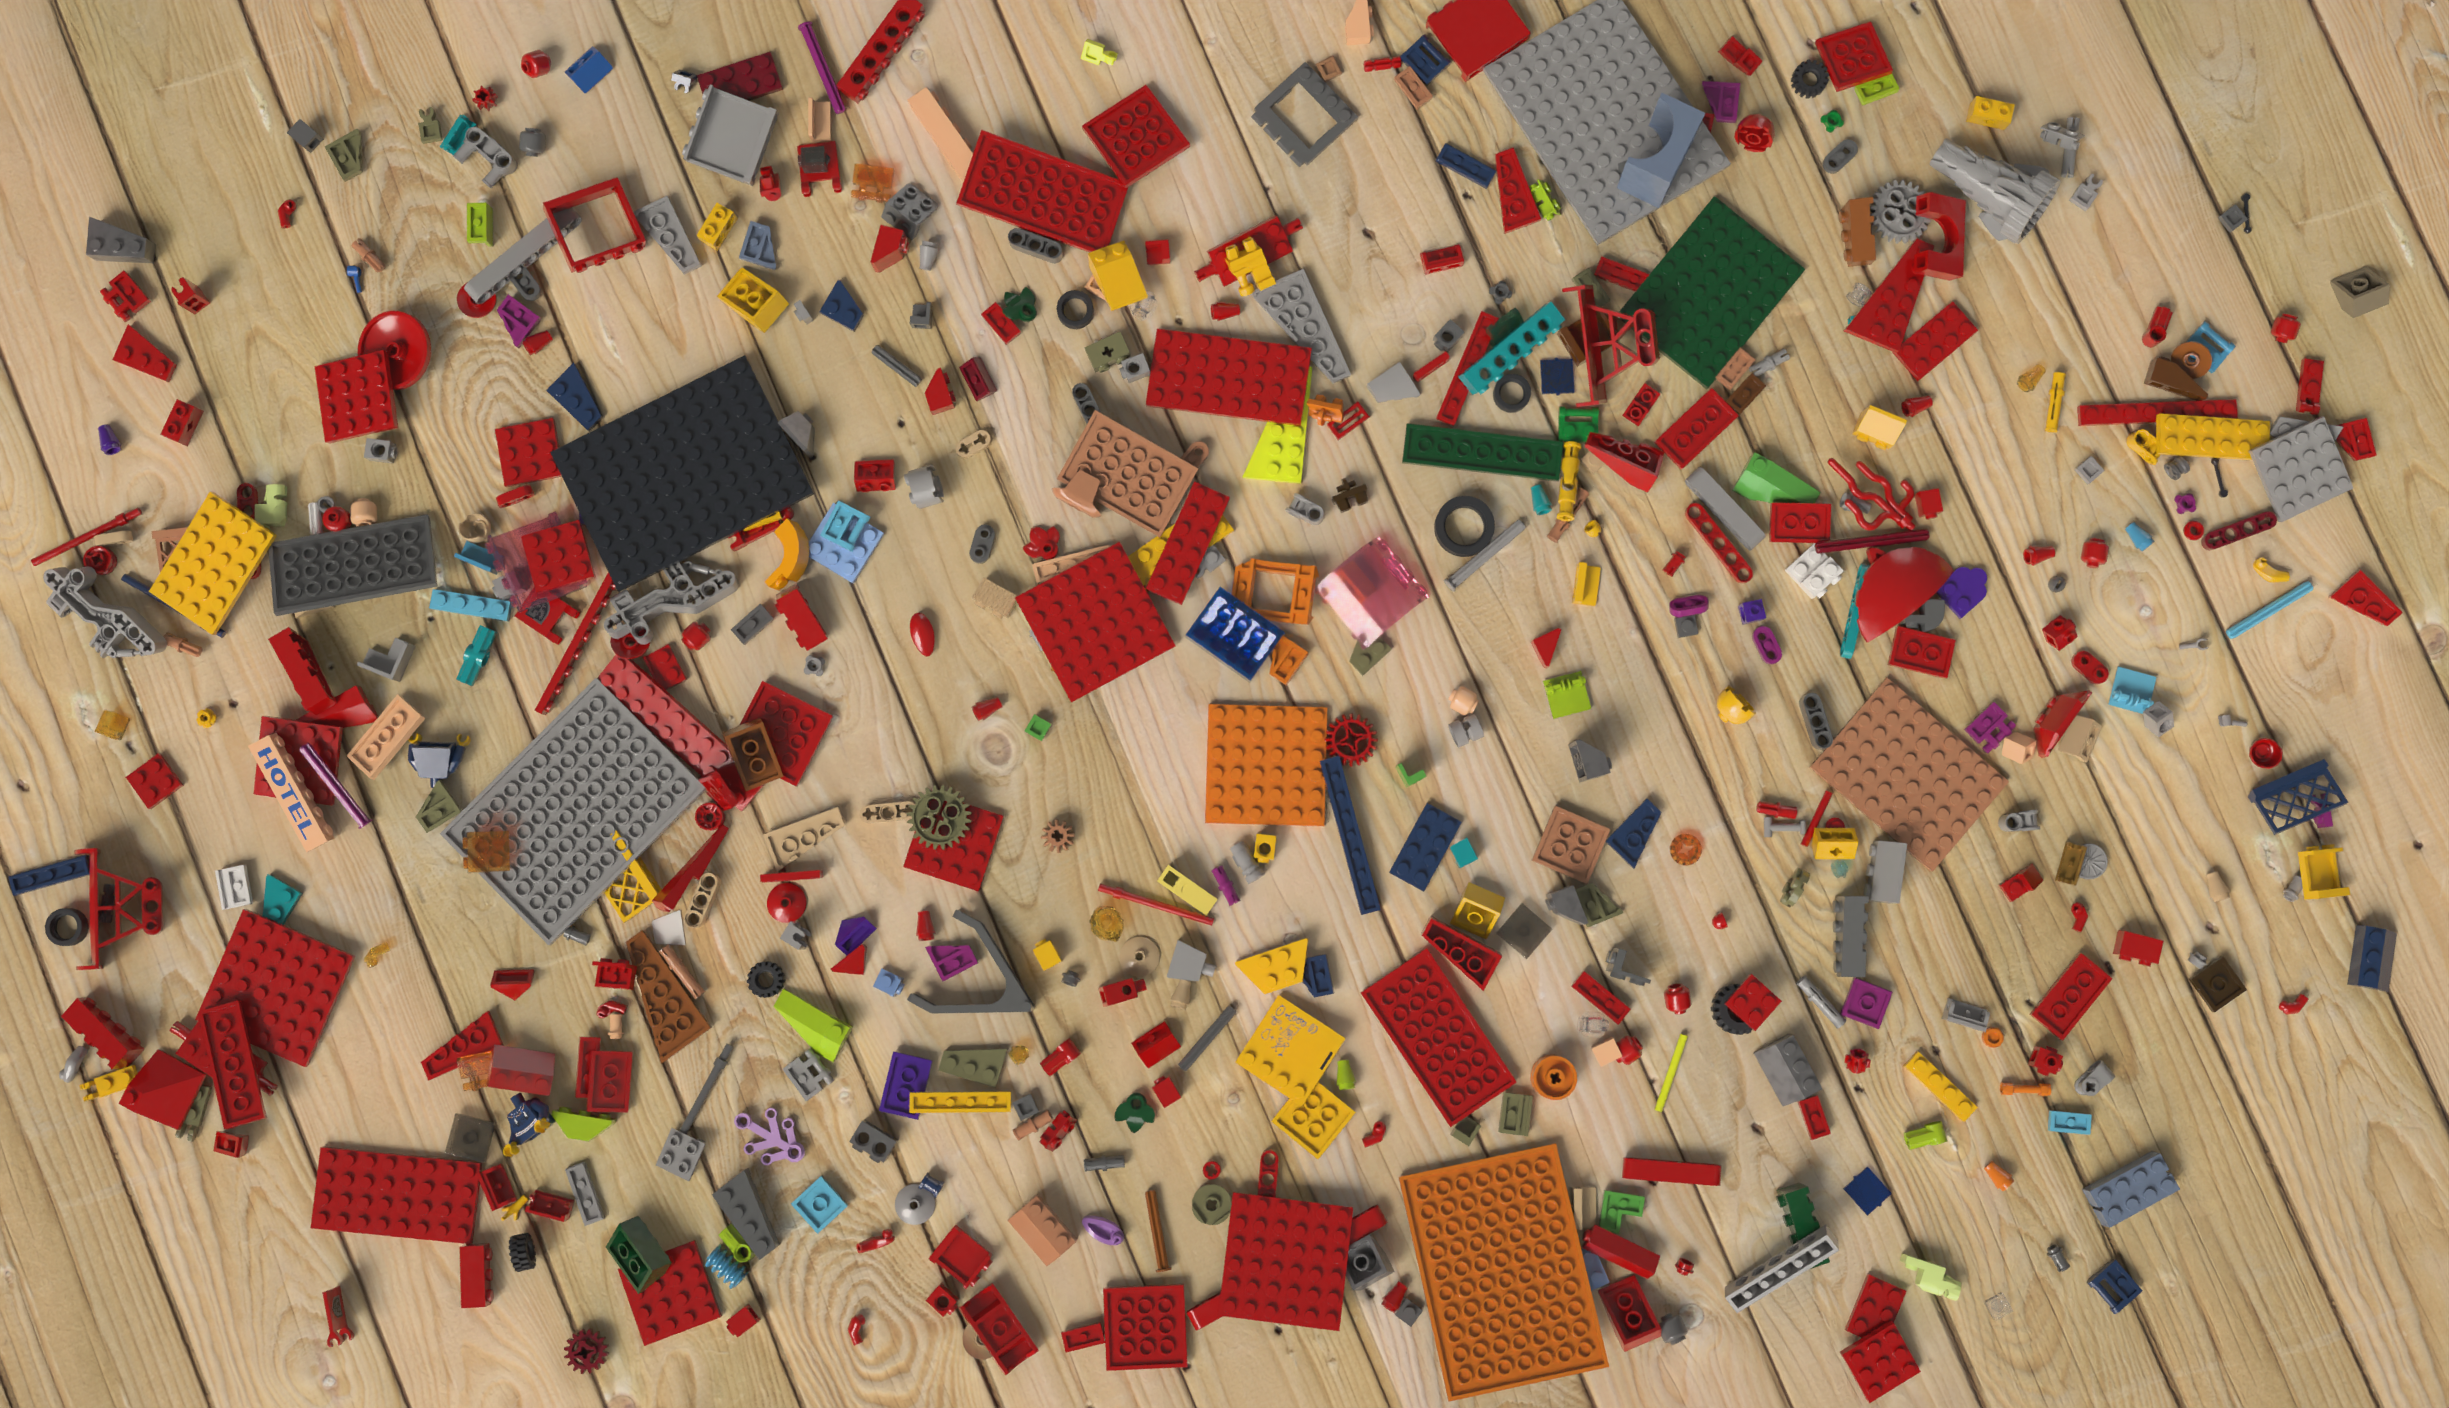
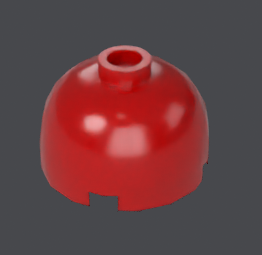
M1750 114L1739 122L1734 138L1738 145L1739 143L1745 145L1744 149L1747 151L1764 152L1767 147L1770 148L1773 144L1775 128L1773 122L1768 117L1761 114Z

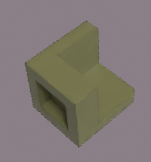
M1465 1117L1455 1125L1450 1135L1470 1146L1481 1125L1469 1117Z

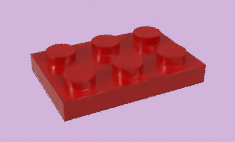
M1770 503L1769 542L1816 543L1830 540L1831 504Z
M1897 626L1887 665L1947 679L1956 640Z
M591 1050L587 1112L628 1113L632 1051Z
M1867 1274L1845 1331L1862 1338L1890 1320L1894 1323L1907 1291Z

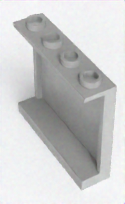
M710 85L703 93L702 100L704 102L702 108L699 107L696 112L697 121L695 126L692 125L689 137L691 138L689 143L685 144L683 148V159L686 162L753 186L779 112L774 108L761 106Z

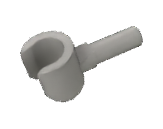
M2201 638L2197 642L2181 644L2179 649L2198 648L2199 650H2206L2209 647H2201L2200 642L2208 639Z
M2230 714L2218 716L2221 727L2231 725L2247 726V722L2231 721Z

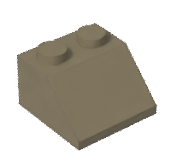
M2367 267L2330 281L2341 309L2352 318L2389 304L2390 285Z

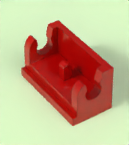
M1460 244L1420 253L1425 275L1462 267L1464 264Z
M184 277L179 279L180 285L183 286L182 292L178 293L177 289L171 288L172 293L178 300V305L193 314H197L210 304V301L201 289Z
M502 1163L476 1174L492 1211L518 1200Z
M535 1190V1192L530 1194L529 1198H531V1201L526 1206L525 1212L562 1222L570 1219L574 1199Z

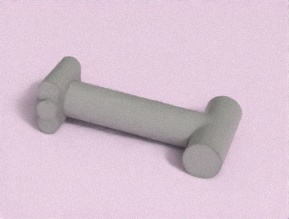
M1764 817V837H1772V831H1800V834H1805L1806 821L1800 820L1799 823H1772V817Z

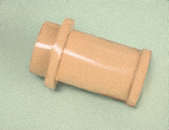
M623 1014L609 1015L610 1033L608 1035H610V1039H622V1035H624V1032H622Z

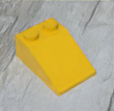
M1124 240L1088 253L1089 268L1111 311L1148 298L1132 254Z
M743 267L739 269L717 295L722 302L763 333L768 330L789 305L779 291Z

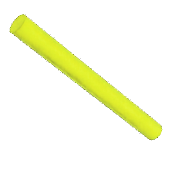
M1680 1034L1654 1109L1656 1111H1663L1688 1038L1686 1035Z

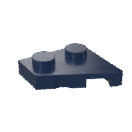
M837 280L819 311L820 314L855 332L864 316L840 280Z
M1327 954L1306 958L1304 980L1302 983L1306 985L1314 998L1335 993Z

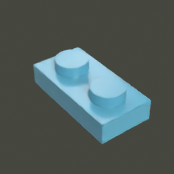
M2049 1110L2048 1131L2090 1135L2092 1115Z

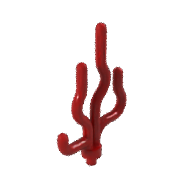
M1834 458L1828 459V464L1847 482L1851 493L1855 497L1862 500H1873L1885 511L1879 514L1872 523H1869L1865 520L1861 509L1851 499H1846L1844 503L1854 513L1860 527L1871 531L1877 529L1884 520L1892 519L1901 529L1906 527L1911 531L1915 528L1916 525L1912 522L1913 517L1904 510L1914 498V489L1907 480H1902L1900 483L1906 491V496L1898 504L1893 498L1892 487L1888 479L1882 475L1875 474L1862 461H1857L1856 467L1868 479L1880 483L1884 487L1885 501L1876 493L1860 491L1855 479Z

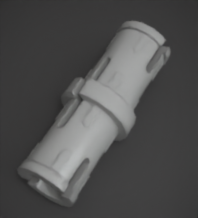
M1783 348L1774 355L1766 356L1763 358V361L1750 366L1749 370L1752 372L1758 369V371L1753 373L1757 377L1768 370H1774L1775 366L1790 359L1789 354L1781 358L1782 355L1787 353Z

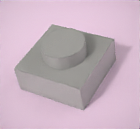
M801 300L794 303L797 309L794 313L799 321L804 320L806 324L811 323L813 319Z
M2092 456L2075 469L2087 485L2104 472L2103 468Z

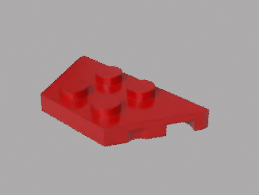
M717 771L698 778V781L708 791L707 795L723 811L731 809L738 804L737 796L728 788Z

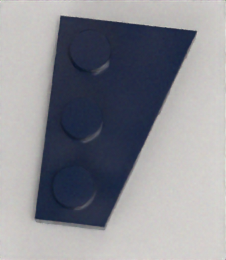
M573 362L546 391L590 432L603 417L587 389L576 364Z
M1645 799L1605 842L1630 867L1635 869L1637 861L1662 812L1648 799Z

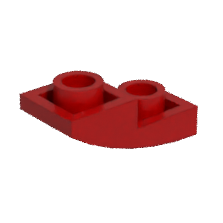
M1644 383L1622 416L1636 426H1639L1660 396V393Z

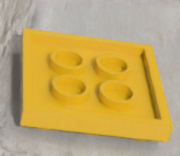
M1318 1082L1303 1107L1289 1098L1271 1122L1316 1159H1319L1356 1112Z

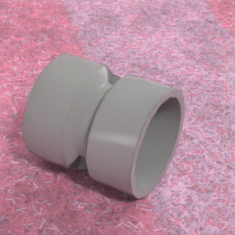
M1474 713L1464 717L1462 722L1457 720L1448 724L1452 738L1458 748L1469 744L1470 739L1476 741L1484 737L1481 725Z

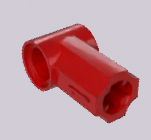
M2157 306L2154 309L2147 331L2142 336V342L2145 346L2153 348L2165 340L2166 330L2173 314L2169 308ZM2151 333L2156 335L2157 340L2152 337Z
M1068 1038L1039 1064L1049 1076H1052L1065 1064L1068 1065L1082 1053L1072 1040Z

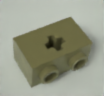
M1120 331L1084 347L1095 373L1098 371L1103 373L1109 370L1111 365L1116 363L1120 365L1121 361L1131 357ZM1105 351H1109L1112 356L1108 357Z

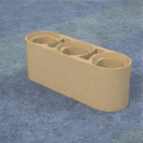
M705 873L700 878L684 917L685 924L688 927L700 928L705 924L721 886L719 875ZM710 876L715 879V884L711 888L706 884ZM702 895H705L707 898V903L704 906L699 904V898ZM695 913L699 916V922L696 925L691 922V917Z

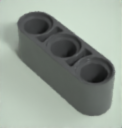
M1014 228L1008 233L1010 246L1014 250L1054 264L1059 263L1063 258L1061 245L1053 240L1019 228ZM1015 236L1022 237V240L1019 243H1014L1012 241V239ZM1038 242L1041 246L1036 250L1032 249L1031 245ZM1050 250H1059L1056 256L1049 255Z
M1084 383L1076 384L1072 389L1073 398L1087 425L1092 415L1085 414V410L1088 407H1093L1100 413L1101 411L1088 386ZM1079 390L1087 392L1083 398L1077 397L1076 393Z
M1808 693L1800 698L1799 707L1812 746L1817 750H1823L1832 745V733L1820 697L1816 693ZM1808 697L1812 698L1814 701V706L1812 708L1808 707L1806 704V699ZM1814 716L1818 717L1820 720V724L1818 727L1814 726L1812 723V718ZM1820 735L1824 736L1826 739V743L1824 746L1820 745L1818 742V737Z

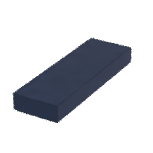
M1445 143L1436 159V162L1485 189L1488 188L1496 173V170Z

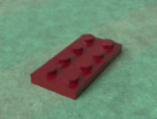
M771 52L696 75L702 94L705 89L713 85L716 89L750 101L783 90Z

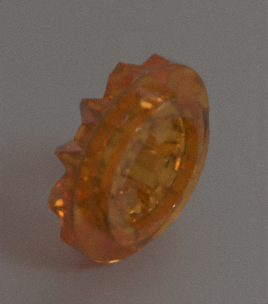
M1691 834L1678 835L1672 840L1669 847L1671 857L1676 863L1683 866L1692 865L1697 862L1702 853L1700 841ZM1683 844L1689 847L1693 846V848H1690V850L1688 851V856L1685 853L1678 854V852L1683 848Z

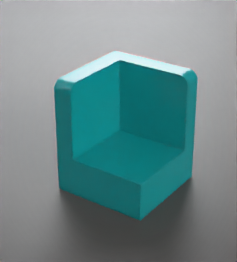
M1468 838L1450 846L1458 868H1462L1478 859Z

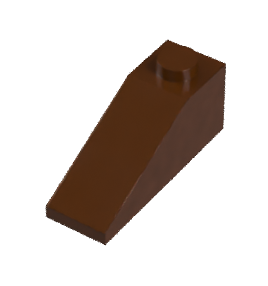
M2157 357L2150 362L2144 384L2196 401H2202L2208 397V393L2176 363L2170 362L2169 358Z

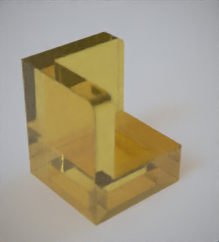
M104 710L94 732L111 739L122 740L130 718L114 711Z

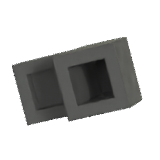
M1929 599L1920 607V615H1909L1900 622V625H1906V628L1910 629L1918 628V625H1920L1921 632L1935 629L1944 618L1945 600Z

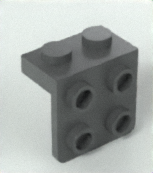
M908 183L886 202L881 218L896 229L903 230L905 235L913 240L917 236L921 223L937 210L938 204L915 186Z
M1612 948V951H1608L1605 961L1608 963L1606 971L1611 972V977L1625 980L1627 977L1630 978V983L1639 986L1651 983L1650 979L1621 970L1626 950Z

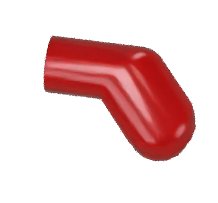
M2076 902L2071 906V911L2076 919L2072 929L2081 933L2088 919V913L2083 904Z
M2300 994L2294 1002L2282 1001L2279 1004V1010L2283 1011L2286 1015L2297 1014L2309 999L2305 995Z
M608 1000L598 1007L596 1013L602 1019L614 1011L624 1015L628 1005Z
M1375 1122L1371 1135L1362 1138L1365 1148L1383 1140L1386 1132V1126L1383 1122Z
M861 1314L852 1317L848 1326V1333L854 1346L863 1342L859 1330L866 1320Z

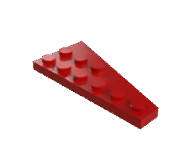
M1918 238L1915 239L1843 331L1894 353L1899 352L1925 276L1914 273V254L1926 250L1933 251L1934 245Z

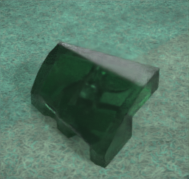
M1516 307L1500 317L1494 325L1490 324L1486 328V333L1491 338L1490 344L1492 347L1497 345L1524 322Z

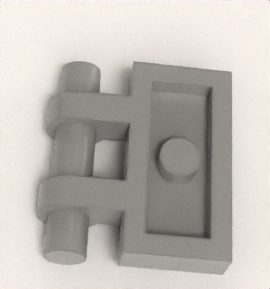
M811 1048L805 1052V1055L808 1057L806 1062H803L801 1057H798L783 1068V1071L805 1101H808L823 1090L819 1083L821 1080L824 1079L827 1085L834 1081L830 1075V1070L824 1067L819 1060L821 1059L819 1055L815 1054ZM811 1065H814L819 1072V1075L816 1077L809 1070Z

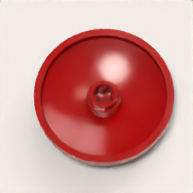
M386 311L371 319L363 329L358 342V356L380 350L388 351L393 390H402L415 384L426 372L431 358V341L425 326L416 317L401 311Z

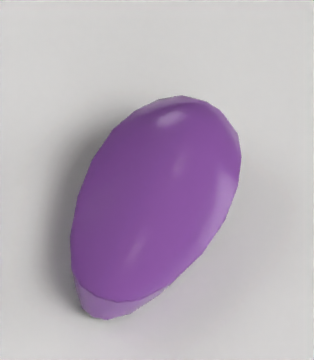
M1088 1215L1083 1218L1082 1224L1084 1228L1099 1242L1107 1245H1119L1123 1242V1232L1114 1222L1098 1216Z

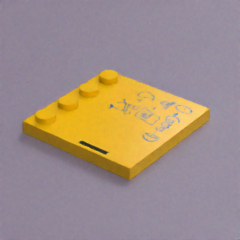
M1278 995L1235 1063L1303 1107L1346 1038Z

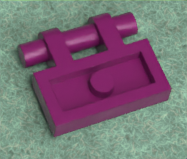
M1991 702L1964 730L1977 744L1985 739L1987 744L1982 749L1988 754L1992 749L1995 750L2005 737L2012 734L2016 724L2010 721L2006 725L2003 720L2008 715L1995 702ZM1997 727L1999 732L1993 737L1990 733Z

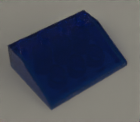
M1219 587L1185 636L1192 643L1250 683L1285 632L1229 592Z

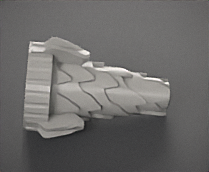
M1948 138L1943 141V144L1938 148L1929 164L1935 170L1955 181V185L1962 189L1967 197L1978 203L1977 206L1984 210L1978 217L1998 241L2008 239L2017 244L2029 234L2055 196L2061 182L2058 178L2049 174V170L2024 164H2014V166H2011L2003 160L1998 162L1987 155H1980L1966 145L1963 148Z

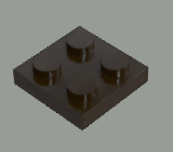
M2220 956L2189 978L2211 1012L2218 1011L2247 990L2224 956Z

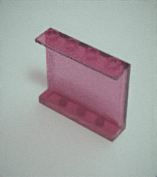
M556 511L548 514V518L495 537H491V535L487 537L486 549L489 554H493L495 561H493L494 567L497 572H501L503 579H501L502 585L505 590H509L511 597H509L510 603L513 608H517L518 612L587 587L588 582L585 580L539 594L536 593L521 536L561 525Z

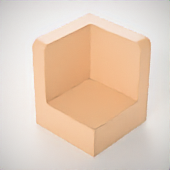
M2014 732L2005 737L2002 755L2023 764L2033 758L2036 740Z
M1613 1036L1591 1047L1601 1067L1622 1057Z

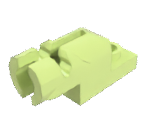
M282 484L266 485L264 503L266 504H255V521L270 531V527L285 526L288 503L281 499L287 497V486Z
M1902 1253L1900 1261L1906 1264L1905 1267L1914 1271L1918 1269L1915 1284L1919 1288L1939 1296L1944 1295V1297L1955 1301L1958 1300L1961 1292V1282L1946 1275V1268Z

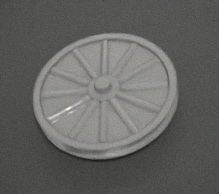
M2082 844L2081 846L2087 847L2079 877L2083 879L2098 878L2107 868L2108 860L2106 853L2095 844Z

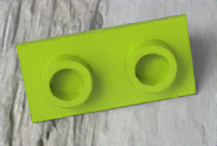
M1538 179L1539 185L1535 183L1529 187L1535 203L1542 200L1544 202L1538 206L1544 219L1550 221L1554 218L1553 214L1562 215L1559 211L1561 206L1556 198H1552L1550 194L1552 190L1547 182Z

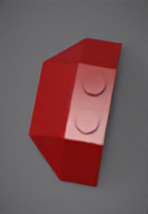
M2087 690L2053 696L2047 702L2046 706L2048 708L2044 713L2038 715L2035 720L2037 724L2033 728L2039 757L2045 758L2050 755L2093 692Z

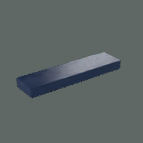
M83 855L8 876L13 896L89 876V855Z

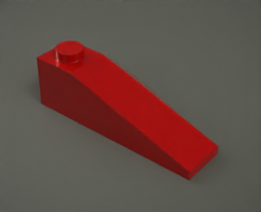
M1589 432L1585 447L1637 489L1648 493L1658 478L1665 453L1643 443H1640V445L1630 444V440L1616 441L1611 436Z

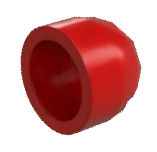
M1722 912L1716 914L1712 919V925L1716 929L1728 927Z

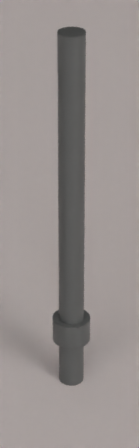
M726 1043L720 1056L715 1059L713 1063L715 1066L679 1130L680 1132L688 1133L720 1071L728 1063L726 1060L733 1049L732 1045Z

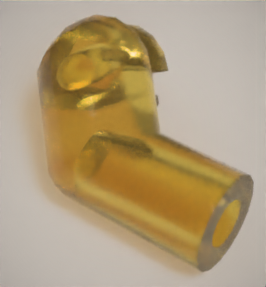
M385 942L369 950L364 958V963H367V967L372 968L378 964L376 958L390 951L388 943Z

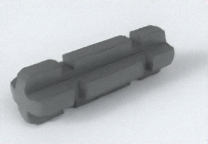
M104 884L103 892L105 894L102 895L101 906H114L115 896H113V893H115V885ZM113 910L102 911V914L99 916V922L111 923L113 916L111 912Z

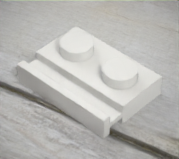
M246 865L215 871L222 910L253 904Z

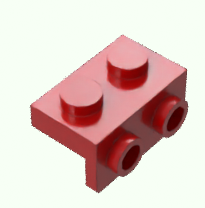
M600 958V962L592 961V965L598 967L595 987L634 990L637 966L629 964V960L618 959L617 963H613L612 959Z

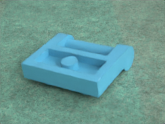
M838 500L820 536L853 552L854 544L859 534L871 517ZM856 516L859 519L847 542H845L842 538L853 517Z

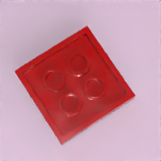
M1871 21L1816 39L1815 45L1827 68L1836 92L1890 75L1893 72Z
M549 418L495 429L505 487L562 477L550 453L559 448L555 419Z
M580 520L521 536L537 594L596 577Z
M1891 1320L1840 1351L1841 1356L1869 1404L1921 1372L1897 1327Z

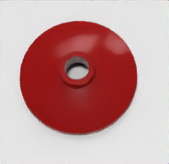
M465 283L457 294L459 309L462 313L472 318H481L488 315L496 305V293L484 303L476 304L472 297L464 290L467 284Z
M641 630L638 636H643L646 630ZM631 632L622 638H611L610 640L613 652L625 659L640 657L648 650L651 643L650 641L645 645L639 644Z
M783 883L777 885L767 897L768 912L779 922L790 923V921H796L806 910V896L802 889L794 884ZM784 899H787L789 901V905L787 907H784L782 905V901Z

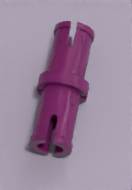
M1223 865L1213 869L1211 872L1219 884V890L1223 892L1229 903L1228 905L1232 906L1234 903L1236 904L1241 901L1232 886L1234 883L1232 880H1229Z

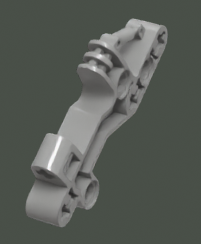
M690 561L682 564L678 562L663 570L671 583L668 589H656L635 602L627 589L611 597L609 600L617 612L605 620L604 628L611 638L619 639L631 632L639 644H648L652 640L653 634L647 622L664 612L698 614L737 591L739 587L738 580L731 571L712 570L708 566L694 564ZM694 571L703 574L712 573L716 574V576L699 586H694L688 574ZM688 584L686 589H680L681 585ZM715 589L713 595H707L709 590ZM641 630H646L643 636H638Z
M59 567L45 571L43 575L44 582L53 590L46 604L61 618L74 611L83 621L95 624L97 626V633L89 645L92 648L95 647L97 653L101 652L100 656L102 658L107 656L112 658L135 657L136 655L145 656L160 653L166 649L167 642L165 638L134 608L104 604L89 590L97 576L92 567H81L71 571L66 567ZM126 637L139 651L135 649H120L118 646Z

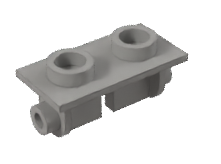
M2049 122L2041 126L2040 129H2043L2040 138H2043V141L2057 145L2059 139H2061L2060 147L2071 151L2079 148L2080 143L2077 141L2085 136L2076 129L2060 127L2061 125L2056 122Z

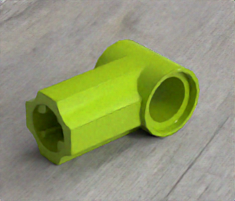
M1942 1121L1925 1124L1922 1128L1904 1132V1140L1909 1150L1926 1145H1938L1948 1141Z
M733 1223L718 1235L733 1252L734 1258L738 1262H746L754 1258L755 1253ZM742 1247H746L749 1251L747 1258L741 1254Z

